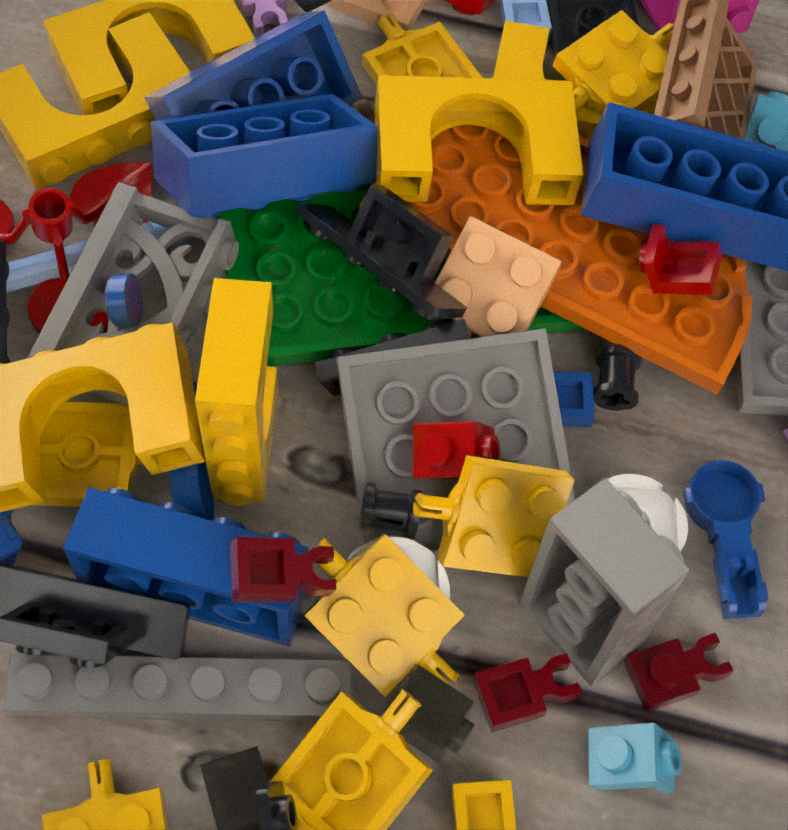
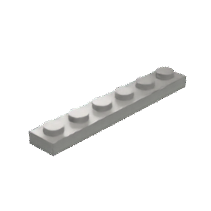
M11 654L3 710L7 716L317 722L341 691L351 695L352 664L348 660L180 657L175 660L165 657L115 656L105 665L88 668L70 663V657L63 655L33 656Z

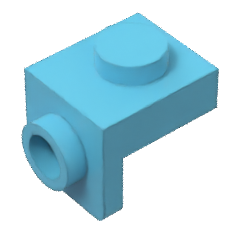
M769 92L768 96L759 94L752 108L745 140L765 146L768 144L776 146V149L788 152V95L779 92Z
M643 723L588 728L589 786L597 791L653 787L662 794L675 792V776L680 775L682 766L680 749L672 736L657 724Z

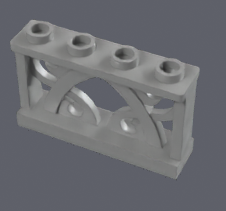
M118 182L28 358H32L41 351H59L83 345L93 338H111L135 332L145 325H163L173 322L187 346L188 355L190 356L197 341L196 328L203 313L208 314L213 278H221L224 269L230 270L238 255L239 243L235 239L231 222L222 218L217 220L214 218L191 217L182 207L140 194L137 188ZM143 220H147L170 229L157 240L141 224ZM187 236L197 237L206 243L202 255L196 263L185 261V256L194 250L191 245H183L176 248L170 256L166 251L175 241ZM142 253L145 255L132 268H120L126 254L133 256L134 264L140 259ZM153 266L156 268L166 293V309L140 323L138 326H132L121 330V327H116L109 317L107 333H103L104 325L102 322L97 326H90L97 312L107 314L105 288L107 281L112 275L132 273L137 279H140ZM181 280H189L185 290ZM107 390L89 391L129 406L127 397L119 393Z

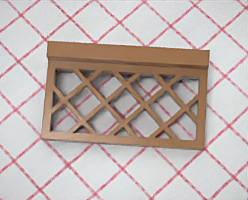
M680 0L654 115L745 140L758 64L726 17L730 0Z

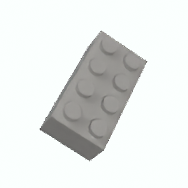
M604 478L550 518L519 603L563 654L568 653L571 664L587 683L593 686L623 662L627 655L634 653L641 647L690 569L684 564V558L679 548L669 538L662 535L659 536L642 518L641 510L636 501L628 493L622 490L617 491Z

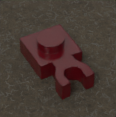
M236 537L230 543L233 602H291L298 596L297 588L313 596H329L337 590L336 579H321L313 571V563L327 564L334 558L333 546H318L304 554L295 553L294 538Z
M716 632L703 636L692 649L686 651L683 650L679 639L676 638L626 656L623 662L645 713L696 696L701 690L697 680L716 682L731 675L733 668L729 661L714 666L709 664L704 658L705 651L715 649L720 643Z
M568 653L552 657L545 666L535 671L532 670L527 657L474 674L473 682L491 733L544 717L547 712L544 702L546 700L567 703L580 698L582 690L579 682L562 687L553 679V673L569 668L571 661Z

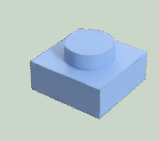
M501 0L500 14L503 28L505 20L550 28L547 41H550L552 25L546 0Z

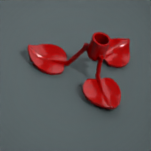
M124 162L90 171L74 184L70 193V199L59 189H40L31 196L28 204L29 209L22 210V219L15 229L14 217L10 208L4 201L0 200L1 241H5L9 245L15 244L31 224L33 233L37 238L47 243H53L61 280L49 279L41 282L34 288L28 299L29 319L39 334L70 276L63 240L72 232V217L84 225L93 221L96 226L118 182L135 187L140 194L153 198V166L150 162ZM97 312L90 326H97L102 322L104 325L103 333H106L108 330V314Z

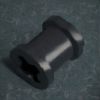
M620 344L607 345L597 351L596 363L600 367L599 383L593 389V399L597 406L607 410L620 411L632 409L637 405L639 394L634 389L635 372L641 366L642 357Z
M367 482L362 500L359 530L368 531L371 527L404 532L406 538L414 539L418 529L419 518L413 514V503H418L415 500V496L418 493H422V491L413 489L410 494L381 490L377 489L376 483Z

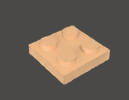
M470 216L435 284L467 307L462 318L454 319H465L476 336L487 337L523 332L529 329L562 266V261Z

